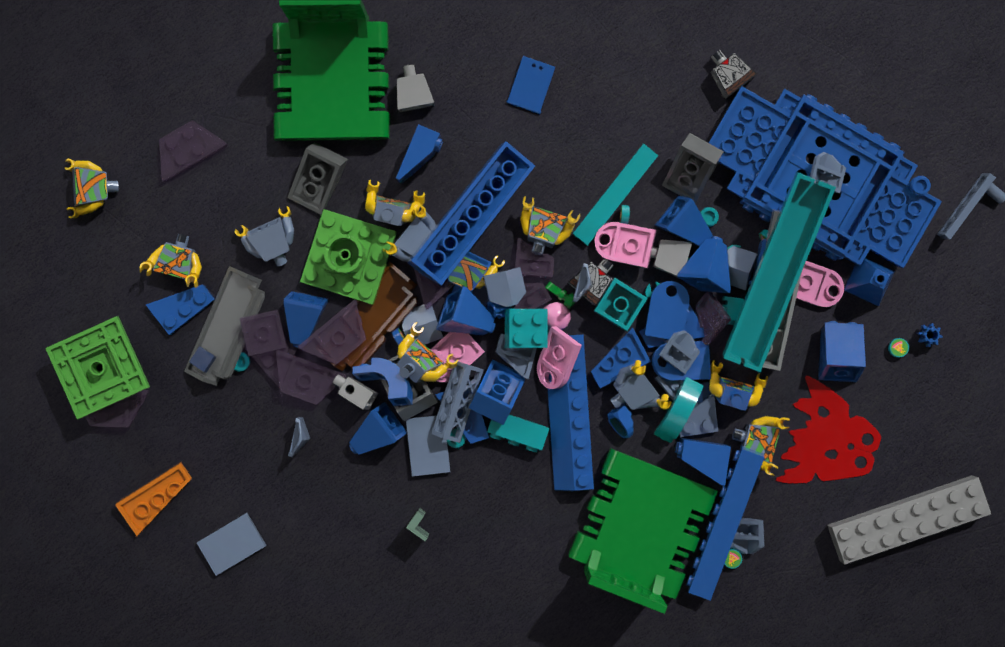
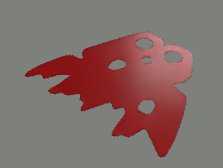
M806 376L805 379L811 398H800L793 406L809 414L811 420L806 421L807 428L789 431L794 436L793 441L796 445L790 447L781 456V459L792 460L800 464L795 468L784 470L785 475L777 477L776 481L783 483H808L813 479L815 473L822 481L868 474L874 464V457L871 453L879 448L881 441L880 433L864 417L854 416L850 418L849 404L820 381ZM820 406H824L829 410L827 417L824 418L818 414ZM864 434H872L874 441L871 445L863 444L862 436ZM852 443L854 445V449L849 450L848 444ZM835 449L838 452L836 459H830L825 456L828 450ZM863 456L866 458L867 464L864 468H858L855 465L857 457Z

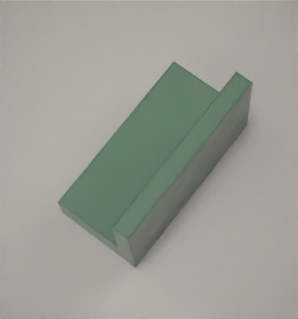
M419 508L406 528L426 541L429 533L418 526L426 512Z

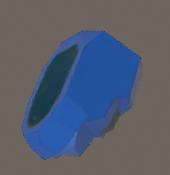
M625 404L617 409L615 407L609 412L608 421L621 437L630 438L634 432L631 411Z

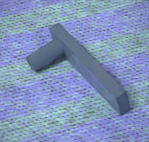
M982 173L937 233L939 237L951 239L984 193H987L999 204L1005 201V193L993 184L996 177L991 173Z

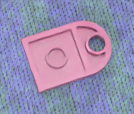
M610 222L603 225L597 231L595 247L598 253L607 260L648 268L656 230L619 222ZM609 235L610 242L602 245L600 243L601 236Z
M806 261L802 270L796 299L819 307H829L836 304L844 293V283L840 275L831 269ZM832 285L838 289V294L834 297L828 292L829 287Z
M557 326L550 328L548 348L542 349L537 363L538 378L549 389L561 388L568 382L582 346ZM549 374L552 376L551 382L549 381Z
M449 332L430 349L444 362L442 365L446 363L447 356L450 354H454L453 358L449 360L450 362L454 363L455 360H458L459 362L471 365L485 352L469 334ZM448 368L447 372L437 381L448 382L452 369Z

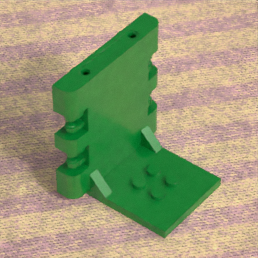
M279 0V6L288 18L289 23L273 24L274 53L291 52V54L277 55L278 60H291V66L280 65L277 67V71L291 73L273 74V90L291 91L277 93V98H291V104H279L277 109L292 110V112L274 113V140L390 139L389 112L370 111V109L385 108L384 103H370V97L380 98L385 96V92L370 90L389 89L388 73L370 72L384 70V65H370V59L384 58V53H370V51H389L388 23L381 21L369 22V16L362 0Z
M610 448L601 473L617 479L618 482L615 483L605 478L602 480L605 485L615 488L613 494L605 490L598 491V494L609 498L610 502L591 495L587 509L604 517L602 519L589 514L588 518L601 525L599 530L589 525L584 526V530L595 534L596 537L577 531L568 556L585 564L583 570L588 584L665 614L667 605L661 594L676 599L686 575L681 571L670 568V564L681 569L685 567L682 562L673 560L675 553L684 558L689 557V553L678 549L677 546L695 552L700 539L698 536L684 531V529L695 533L699 531L696 526L686 524L688 518L690 517L698 522H702L703 517L691 513L693 509L709 515L718 490Z

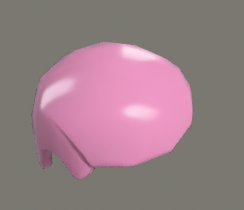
M554 302L543 308L548 309V331L554 326L561 330L568 326L571 320L570 310L562 303Z

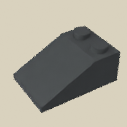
M689 133L682 143L662 186L680 196L691 198L696 204L724 151Z
M314 142L304 152L287 198L321 215L343 174L348 159Z
M398 355L389 359V361L396 365L400 360ZM409 377L407 378L413 391V405L394 406L403 421L438 403L427 382L420 381L415 383ZM381 380L382 383H383V385H384V387H385V389H386V391H387V393H388V392H389L388 382H387V381H384V380Z

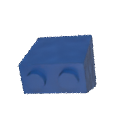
M836 321L825 322L821 329L819 380L857 382L866 367L863 324L855 322L846 324Z
M680 438L679 442L676 441L675 453H677V457L720 485L725 486L730 446Z

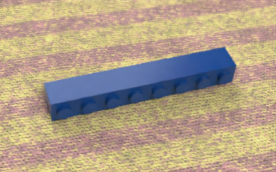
M741 446L740 450L735 451L733 457L735 464L733 469L729 468L726 479L729 480L726 486H722L719 497H722L720 504L716 503L714 507L713 522L709 521L706 529L708 536L706 540H702L699 548L702 551L699 558H695L693 564L695 571L687 579L688 593L711 601L763 463L764 455L743 446Z

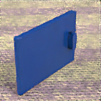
M523 56L506 103L541 114V108L555 67Z
M766 239L759 243L753 277L765 250Z

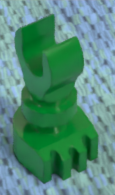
M549 281L545 288L558 296L560 301H565L563 305L571 309L575 303L572 302L574 294L568 295L566 290L562 291Z

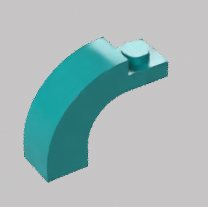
M688 377L684 379L667 414L656 428L654 435L670 443L678 437L697 403L703 385Z

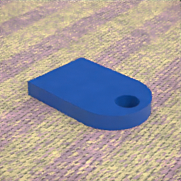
M667 281L654 288L650 297L645 336L670 339L673 333L685 330L689 295L681 284ZM670 285L674 286L677 290L676 295L673 297L668 296L666 293V288Z
M694 341L700 353L686 374L668 362L665 367L658 365L657 360L661 357L659 354L667 343L659 346L652 356V366L655 373L667 381H684L686 377L692 380H710L709 341Z

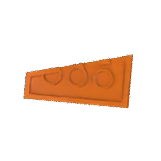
M182 462L117 502L115 506L136 536H138L192 477Z

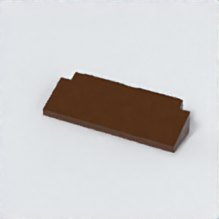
M389 262L386 265L374 305L356 300L315 349L341 371L348 365L353 368L354 366L366 364L385 342L384 335L387 332H393L417 305V297L411 293L417 284L394 264Z

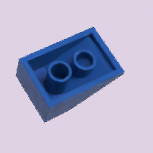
M418 124L396 177L399 183H404L433 158L436 152H440L443 145L440 133Z
M492 359L469 409L504 425L525 379L517 371Z

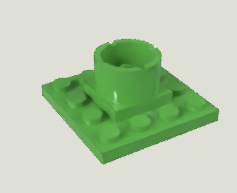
M323 209L300 282L374 305L390 256L383 249H390V244L386 242L394 243L397 232ZM348 252L349 256L344 258V254Z
M119 316L46 348L77 419H81L150 388Z

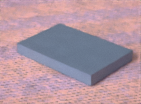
M437 415L406 420L412 476L450 472L447 439L431 434Z
M248 513L197 542L215 575L222 573L266 546Z

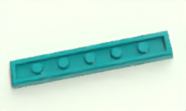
M643 144L573 232V235L588 246L597 231L606 223L658 155Z

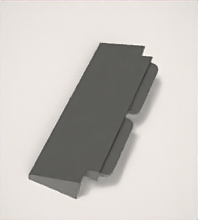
M229 266L189 361L199 346L215 355L216 359L207 373L201 371L189 363V361L184 372L203 382L216 386L220 378L228 380L232 376L244 348L245 338L251 331L265 298V292L258 289L262 281L261 279Z

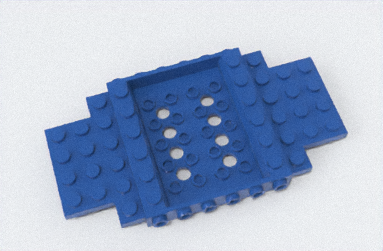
M741 86L708 143L724 151L718 163L735 172L726 189L742 198L739 202L743 205L742 208L751 213L755 211L760 214L759 218L769 222L773 209L781 210L787 195V188L790 187L795 173L798 170H804L807 176L810 177L813 164L807 163L806 155L813 153L817 156L822 152L833 155L841 165L846 167L845 173L850 176V180L846 184L842 183L840 198L838 200L831 199L828 206L831 213L828 217L823 218L812 249L826 252L825 256L834 261L846 258L858 266L862 264L869 250L898 267L904 268L942 202L928 193L917 196L911 192L909 181L918 165L903 157L904 152L900 150L901 147L899 145L884 141V137L878 133H870L867 131L866 126L851 122L850 117L842 113L839 115L833 111V107L827 104L822 105L818 103L817 98L810 94L798 97L792 92L783 89L774 105ZM817 137L825 138L826 145L820 148L816 145L815 140ZM851 156L859 158V165L857 167L849 164Z

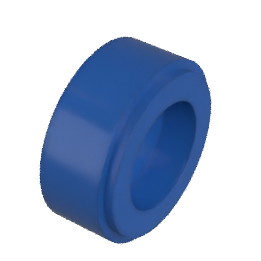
M917 176L910 181L909 187L913 194L920 196L928 193L931 184L927 177Z
M399 328L392 332L394 340L399 345L405 338V335Z

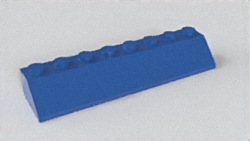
M508 142L502 143L407 263L420 274L441 286L535 165Z
M569 335L582 345L571 375L563 387L557 389L548 388L554 490L594 489L584 335ZM549 374V381H550V382L552 381V376H551V374Z

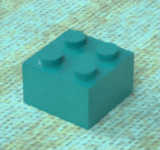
M613 278L593 311L624 331H628L648 298L618 279Z
M505 309V348H548V309Z

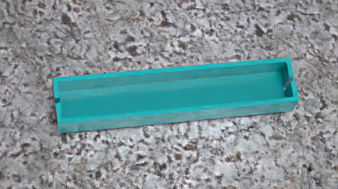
M798 172L795 173L723 351L724 359L740 364L741 358H743V365L745 367L761 372L836 189L835 186L820 180H816L814 183V178Z

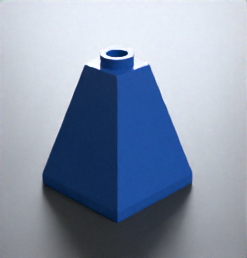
M679 195L655 224L657 228L698 246H701L705 239H711L713 236L695 202L691 198Z
M712 236L711 239H705L679 271L677 277L698 291L730 293L727 245L723 243V239Z
M865 258L860 266L855 264L844 291L879 306L895 271Z
M462 286L447 295L436 330L475 335L491 334L495 328V323H493L495 318L467 287Z
M292 291L284 298L290 343H293L294 347L304 348L307 345L328 303V298Z
M384 402L369 413L349 442V446L355 454L358 453L359 455L395 443L407 431Z

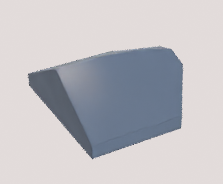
M822 152L814 158L810 177L815 179L814 183L816 180H820L835 186L834 193H840L846 167L841 165L833 155Z
M732 246L727 250L730 285L747 290L758 254Z
M585 263L582 265L572 300L575 303L593 287L588 264Z
M520 267L483 276L489 302L509 307L517 305L526 293Z
M431 302L413 308L403 320L402 328L405 336L411 333L410 329L416 322H418L414 327L416 331H420L424 327L422 333L414 337V339L418 338L424 345L443 338L442 332L436 330L438 321Z
M683 330L673 333L659 355L666 362L686 374L700 351L696 347L693 337Z
M297 417L295 420L293 439L288 454L290 457L296 455L310 440L303 417Z
M741 518L731 547L742 554H754L763 548V520Z

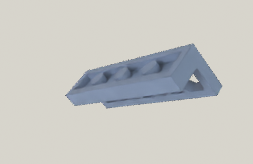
M457 362V366L451 371L431 434L460 443L471 410L469 406L477 392L484 369ZM474 370L476 371L474 379L470 381V372ZM468 389L469 395L466 399H464V391ZM460 408H462V416L458 418L457 412ZM456 426L457 432L455 437L450 436L452 428Z

